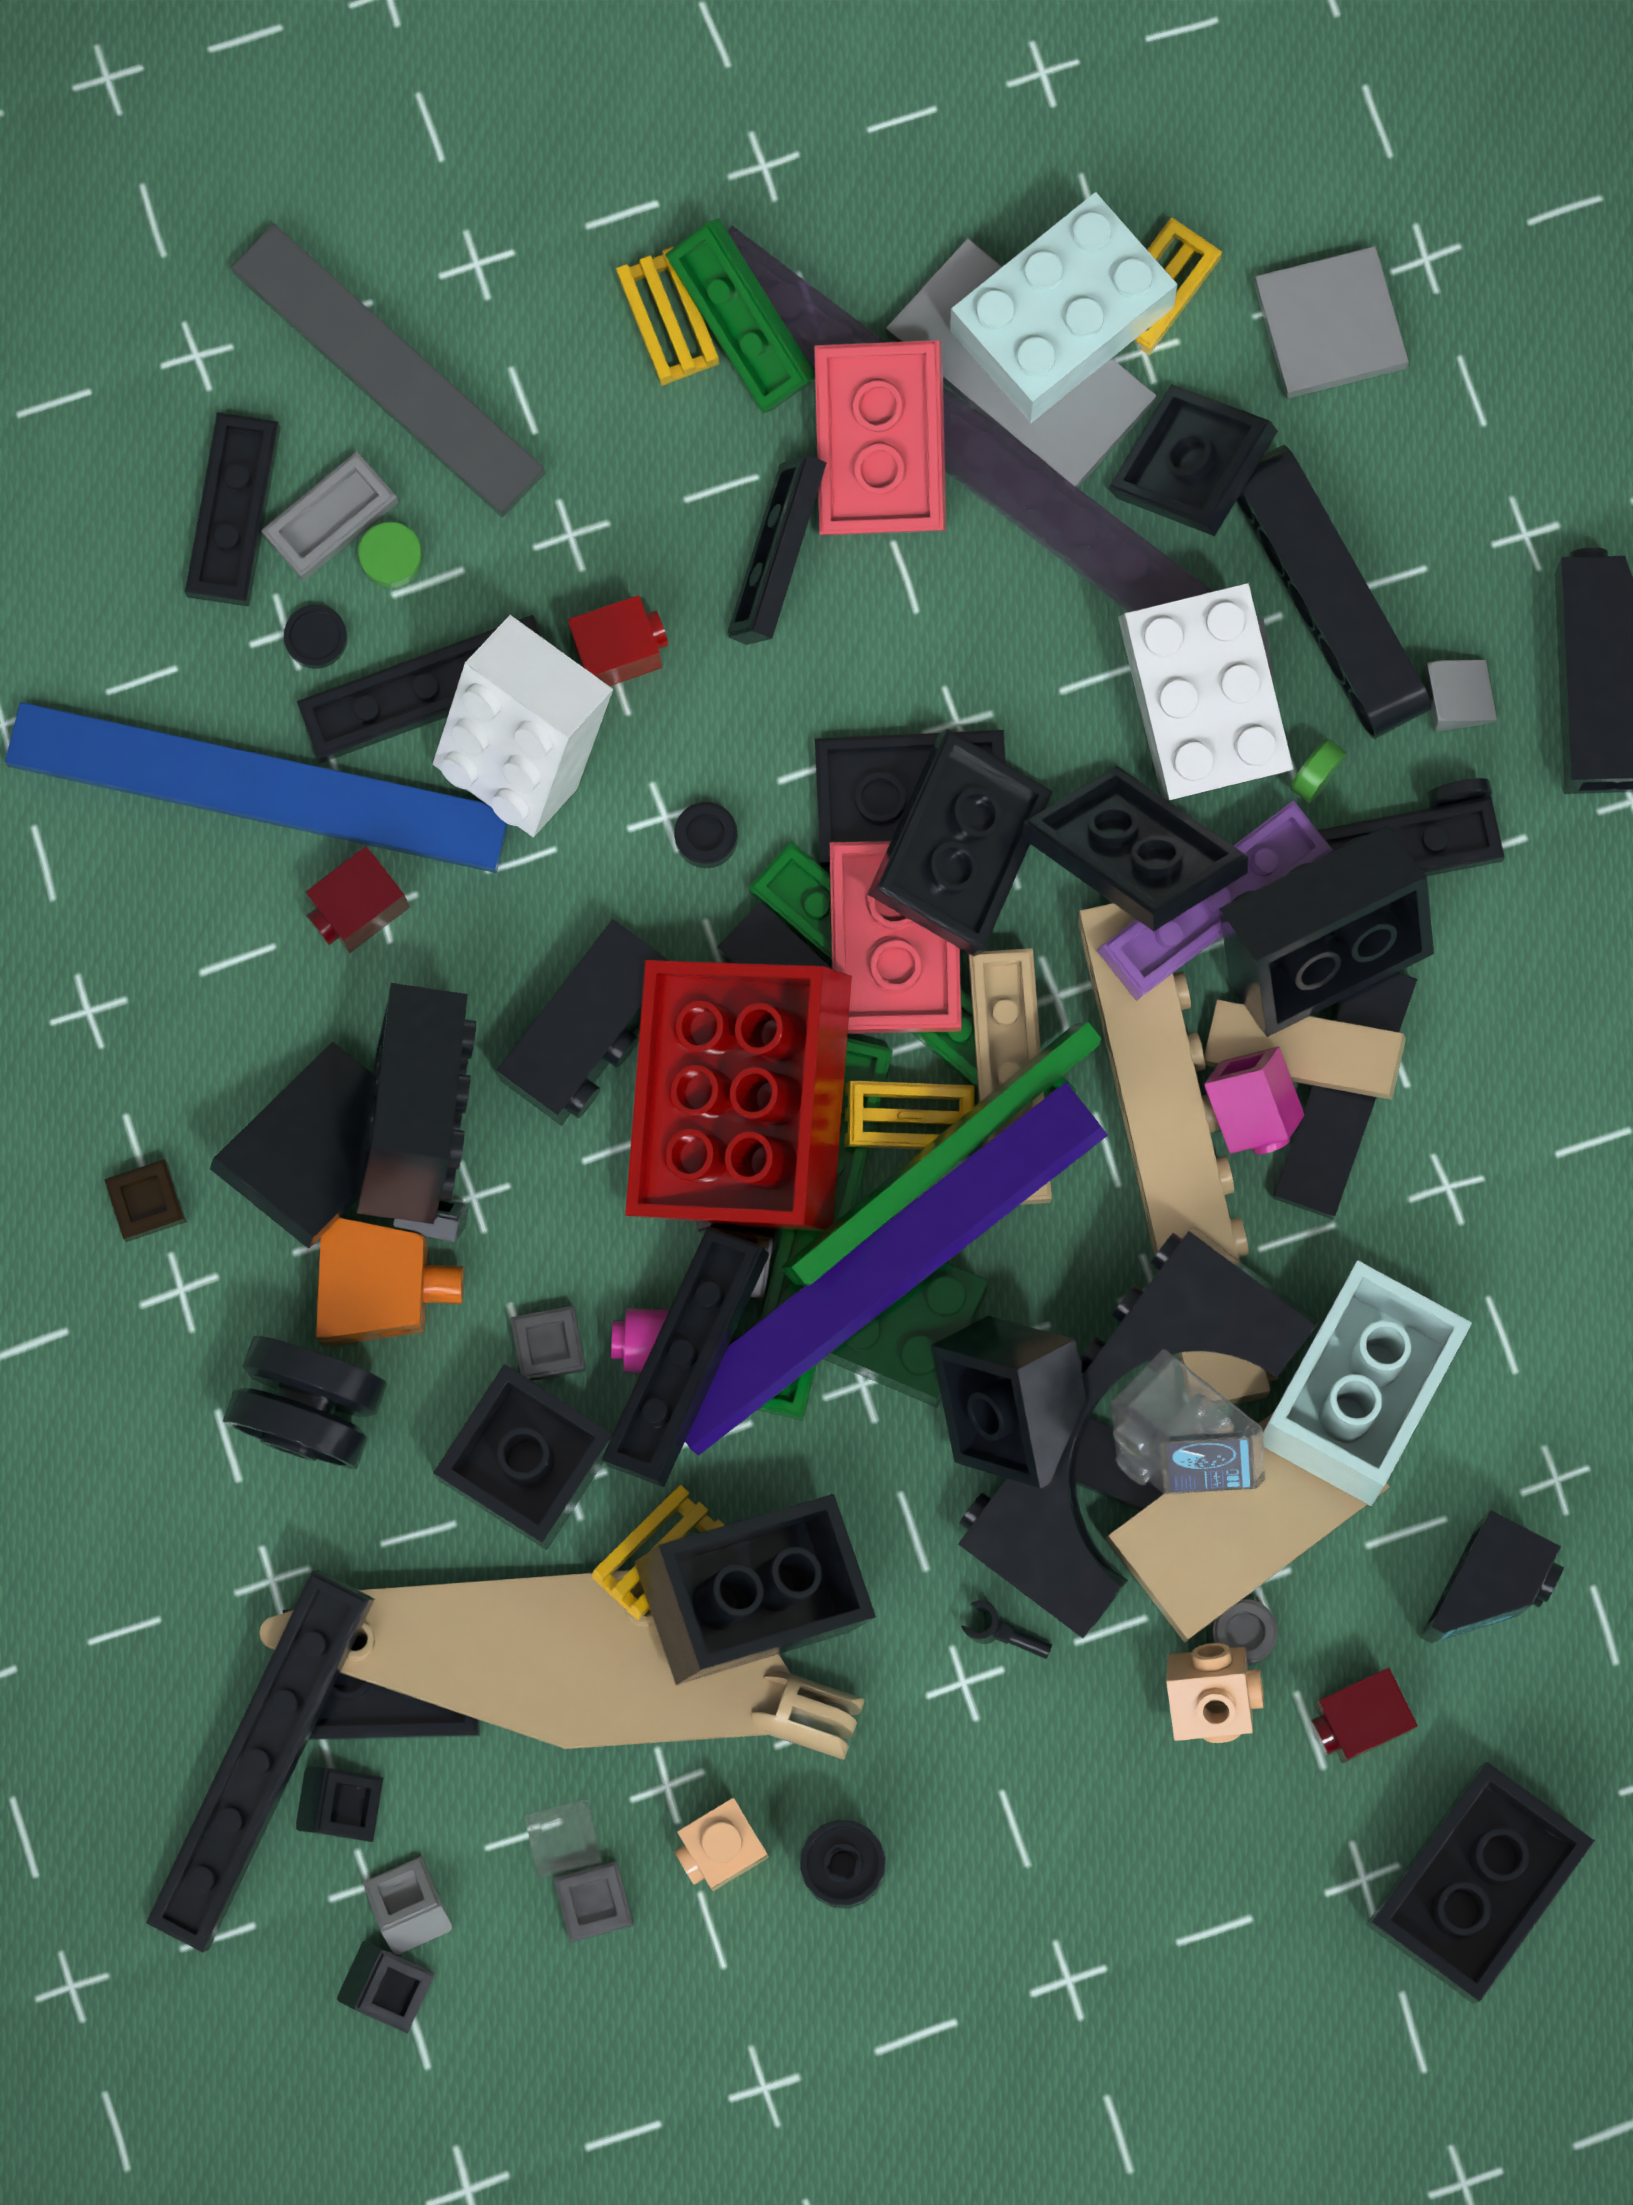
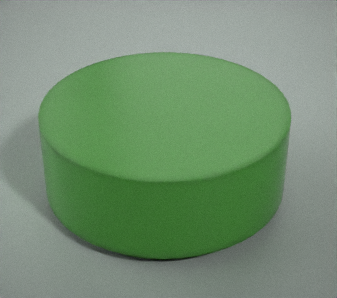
M384 522L375 525L365 533L359 545L358 553L362 569L367 578L378 586L384 588L402 587L410 583L421 569L423 553L420 542L415 533L403 524Z
M1330 739L1324 740L1310 755L1293 779L1291 790L1306 802L1311 803L1337 771L1347 752Z

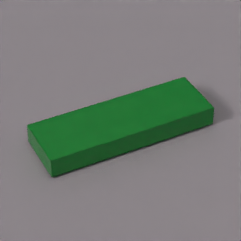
M720 219L707 222L665 254L762 413L774 410L815 380V372Z

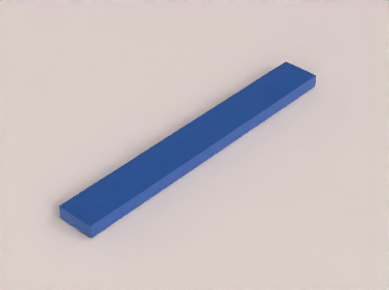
M22 702L19 704L5 759L6 765L15 769L493 873L498 871L509 825L495 814L492 807L483 802Z

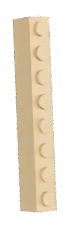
M1114 903L1080 910L1078 927L1154 1256L1173 1232L1183 1239L1189 1230L1195 1228L1240 1262L1239 1257L1249 1255L1248 1243L1241 1217L1230 1219L1225 1195L1234 1193V1183L1227 1156L1216 1157L1210 1133L1220 1131V1126L1208 1094L1201 1096L1196 1072L1206 1069L1199 1035L1197 1032L1187 1034L1182 1010L1191 1008L1185 974L1183 971L1171 974L1136 1001L1097 952L1103 944L1136 919ZM1200 1351L1177 1353L1191 1415L1266 1399L1270 1392L1268 1382L1278 1380V1377H1275L1263 1368L1231 1355Z

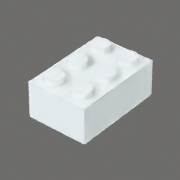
M1249 583L1118 616L1161 797L1166 800H1173L1293 770Z
M509 615L465 662L433 765L441 770L445 778L454 786L467 789L492 807L495 814L502 821L509 825L518 826L534 838L577 790L613 689Z

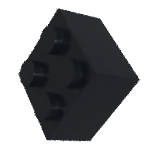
M504 1364L433 1474L442 1484L545 1550H548L604 1462L601 1459L613 1433Z

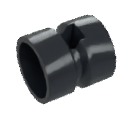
M836 1820L821 1825L808 1837L801 1851L800 1869L806 1887L818 1901L832 1908L850 1909L865 1904L878 1892L885 1877L886 1860L880 1841L869 1828L855 1821Z

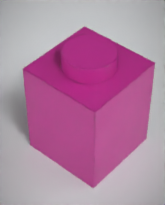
M1279 1046L1222 1060L1204 1084L1230 1154L1252 1149L1254 1154L1259 1155L1284 1147L1289 1143L1291 1135L1305 1116Z

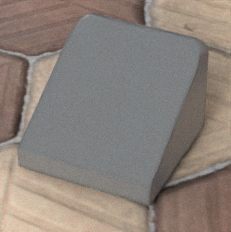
M1438 660L1426 662L1423 675L1426 691L1431 702L1430 712L1434 733L1497 722L1486 660Z
M423 1856L362 1882L381 1933L392 1953L401 1954L452 1930L453 1926Z

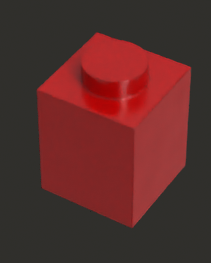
M639 595L567 619L571 637L582 667L608 686L662 669L658 649L669 646L665 630L657 610L645 613Z

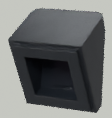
M308 1766L304 1772L296 1821L297 1831L373 1842L383 1777L326 1767Z
M365 1941L361 1944L339 1991L337 2000L360 2013L408 2033L435 1973Z

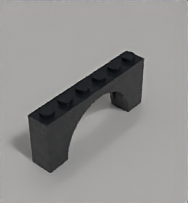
M1195 1228L1189 1230L1183 1239L1174 1232L1170 1235L1150 1263L1159 1270L1157 1275L1145 1291L1134 1285L1112 1314L1114 1318L1121 1322L1106 1343L1096 1337L1081 1355V1374L1086 1401L1050 1484L1039 1489L1006 1478L992 1498H989L982 1492L959 1522L968 1530L958 1543L959 1546L1081 1638H1084L1092 1630L1128 1581L1115 1570L1095 1545L1086 1528L1077 1497L1076 1461L1079 1445L1087 1422L1101 1398L1120 1378L1137 1366L1162 1356L1181 1352L1200 1351L1231 1355L1253 1363L1278 1377L1320 1322Z

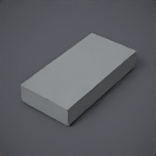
M356 451L261 530L263 537L304 582L396 506L399 501L392 490Z

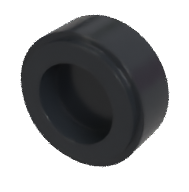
M700 802L689 806L680 814L675 824L674 838L677 850L686 862L699 868H714L725 863L733 855L738 842V832L735 820L727 809L716 803Z

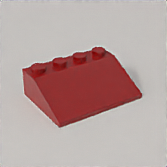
M645 960L625 1216L825 1231L833 1224L852 982L851 975L824 966Z

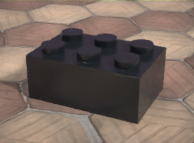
M1388 825L1368 835L1355 837L1346 843L1344 847L1312 863L1301 864L1292 869L1287 875L1255 891L1244 892L1231 903L1219 908L1230 986L1267 1037L1434 954L1427 876Z
M391 983L376 1048L357 1213L434 1224L439 1200L451 1201L456 1169L460 1168L465 1130H460L462 1113L465 1114L471 1080V1075H466L468 1059H471L477 1023L475 1020L465 1019L468 994Z
M834 1494L660 1544L635 1561L676 1685L850 1633L876 1617Z
M1486 1762L1476 1770L1366 1925L1471 2003L1480 2002L1595 1840L1490 1763Z

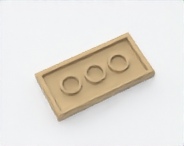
M1274 1412L1238 1438H1248L1251 1441L1252 1488L1169 1493L1167 1491L1106 1538V1541L1184 1643L1368 1505L1257 1444ZM1387 1483L1378 1497L1390 1488Z

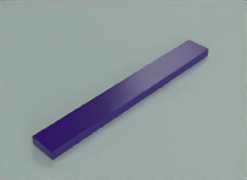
M1065 1082L872 1233L815 1282L803 1287L729 1345L685 1440L689 1448L698 1456L1107 1137L1108 1134L1071 1086Z

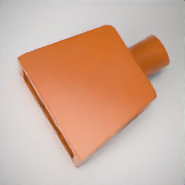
M339 1218L320 1238L316 1338L322 1346H334L425 1332L426 1303L463 1304L464 1266L428 1265V1242L425 1236L421 1234Z

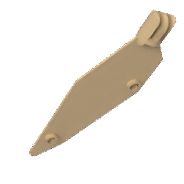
M630 1570L616 1571L612 1576L619 1582ZM593 1573L359 1590L375 1598L358 1636L363 1637L367 1641V1644L361 1650L350 1651L340 1673L563 1749L771 1735L845 1760L849 1746L843 1739L852 1738L857 1725V1721L851 1715L860 1714L865 1702L861 1697L791 1674L779 1654L676 1685L651 1610L638 1621L591 1578ZM641 1581L630 1591L637 1599L645 1593ZM293 1610L270 1617L262 1623L260 1639L266 1647L273 1650L276 1649Z

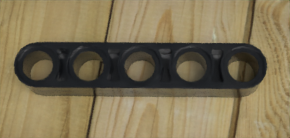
M1286 445L1266 453L1236 501L1368 734L1373 739H1376L1431 710L1429 696L1414 666L1293 453Z

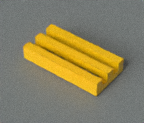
M1172 217L1147 249L1148 252L1158 262L1175 238L1184 243L1165 269L1173 280L1177 278L1195 252L1203 257L1176 292L1174 308L1154 323L1148 331L1143 332L1134 340L1140 345L1139 349L1148 355L1152 353L1222 257L1221 250Z
M674 246L663 250V255L652 258L650 255L639 259L640 263L629 267L626 264L616 268L618 279L661 386L719 365V357L701 312L665 256ZM665 270L669 271L702 355L692 359L659 277L658 273ZM646 278L680 364L669 367L635 284L636 281Z
M848 1081L845 1083V1096H848V1107L845 1108V1121H848V1133H845L844 1147L924 1149L939 1135L863 1132V1122L953 1125L974 1107V1085ZM865 1096L960 1100L959 1111L863 1108V1098Z
M681 1484L594 1569L591 1576L596 1583L638 1621L650 1610L645 1593L639 1599L630 1593L641 1581L636 1565L619 1582L612 1575L676 1511L684 1517L653 1548L663 1543L684 1538L694 1527L700 1532L725 1526L719 1519L714 1522L707 1516L709 1510L703 1504L698 1502L695 1505L688 1498L690 1493Z

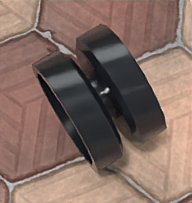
M253 1336L243 1368L252 1379L277 1390L276 1394L253 1388L234 1390L223 1422L242 1433L259 1439L262 1444L284 1453L310 1461L320 1460L349 1469H357L368 1438L359 1426L335 1416L334 1412L338 1411L357 1417L376 1415L387 1386L386 1381L356 1366L310 1349L273 1338Z

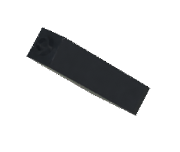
M1581 548L1570 552V557H1561L1554 574L1565 794L1633 792V577L1625 556H1608V551L1603 548Z

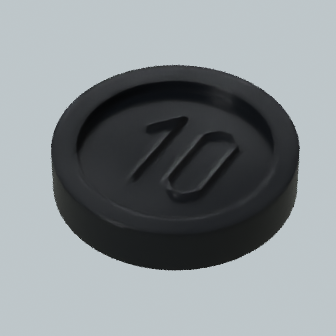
M309 605L297 610L287 621L284 629V643L289 655L298 664L307 668L319 669L332 665L342 656L347 645V631L343 620L334 610L322 605Z
M1474 778L1436 787L1430 790L1427 795L1430 807L1433 808L1489 797L1492 795V788L1489 779Z

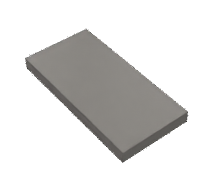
M967 238L888 325L886 335L894 342L941 341L943 383L1071 491L1075 492L1156 402L1157 395L1111 358L1030 424L950 332L951 308L1002 268L999 263Z

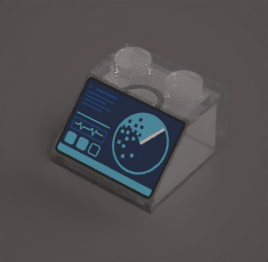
M1164 1348L1111 1402L1113 1435L1117 1455L1116 1461L1120 1468L1138 1484L1145 1485L1149 1481L1164 1494L1257 1489L1265 1480L1262 1427Z

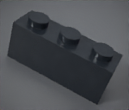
M612 919L498 1067L497 1073L501 1082L561 1126L570 1114L580 1118L600 1092L601 1088L595 1082L609 1063L618 1068L627 1059L639 1040V1037L633 1032L641 1021L645 960H669Z

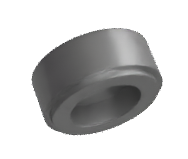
M1242 1599L1214 1620L1212 1626L1213 1643L1225 1644L1230 1648L1245 1647L1248 1666L1264 1660L1273 1650L1278 1637L1277 1623L1273 1614L1263 1604L1253 1600Z

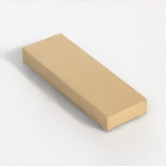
M1217 1000L1204 1059L1207 1066L1217 1067L1222 1060L1279 1046L1292 1082L1392 1100L1406 1038L1403 1033L1310 1016L1267 1037L1244 1004Z

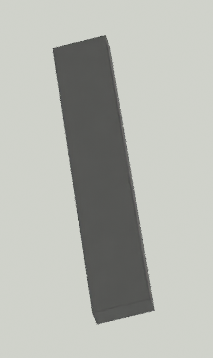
M275 224L231 266L233 274L502 518L545 475L544 467Z

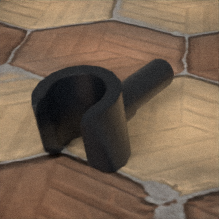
M975 1601L970 1604L981 1612L990 1613L992 1617L991 1626L984 1632H974L970 1628L961 1625L963 1631L970 1639L980 1644L999 1640L1047 1659L1053 1644L1003 1622L999 1612L988 1602Z

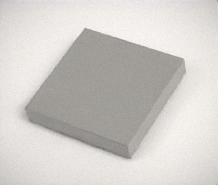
M1376 246L1255 276V289L1286 399L1407 369L1409 361Z

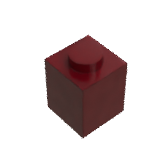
M367 846L306 891L309 901L314 907V910L306 915L310 923L328 945L339 939L349 953L410 908L405 894Z
M1390 1667L1318 1700L1314 1706L1319 1716L1310 1720L1313 1731L1325 1754L1328 1756L1337 1752L1342 1764L1418 1727Z

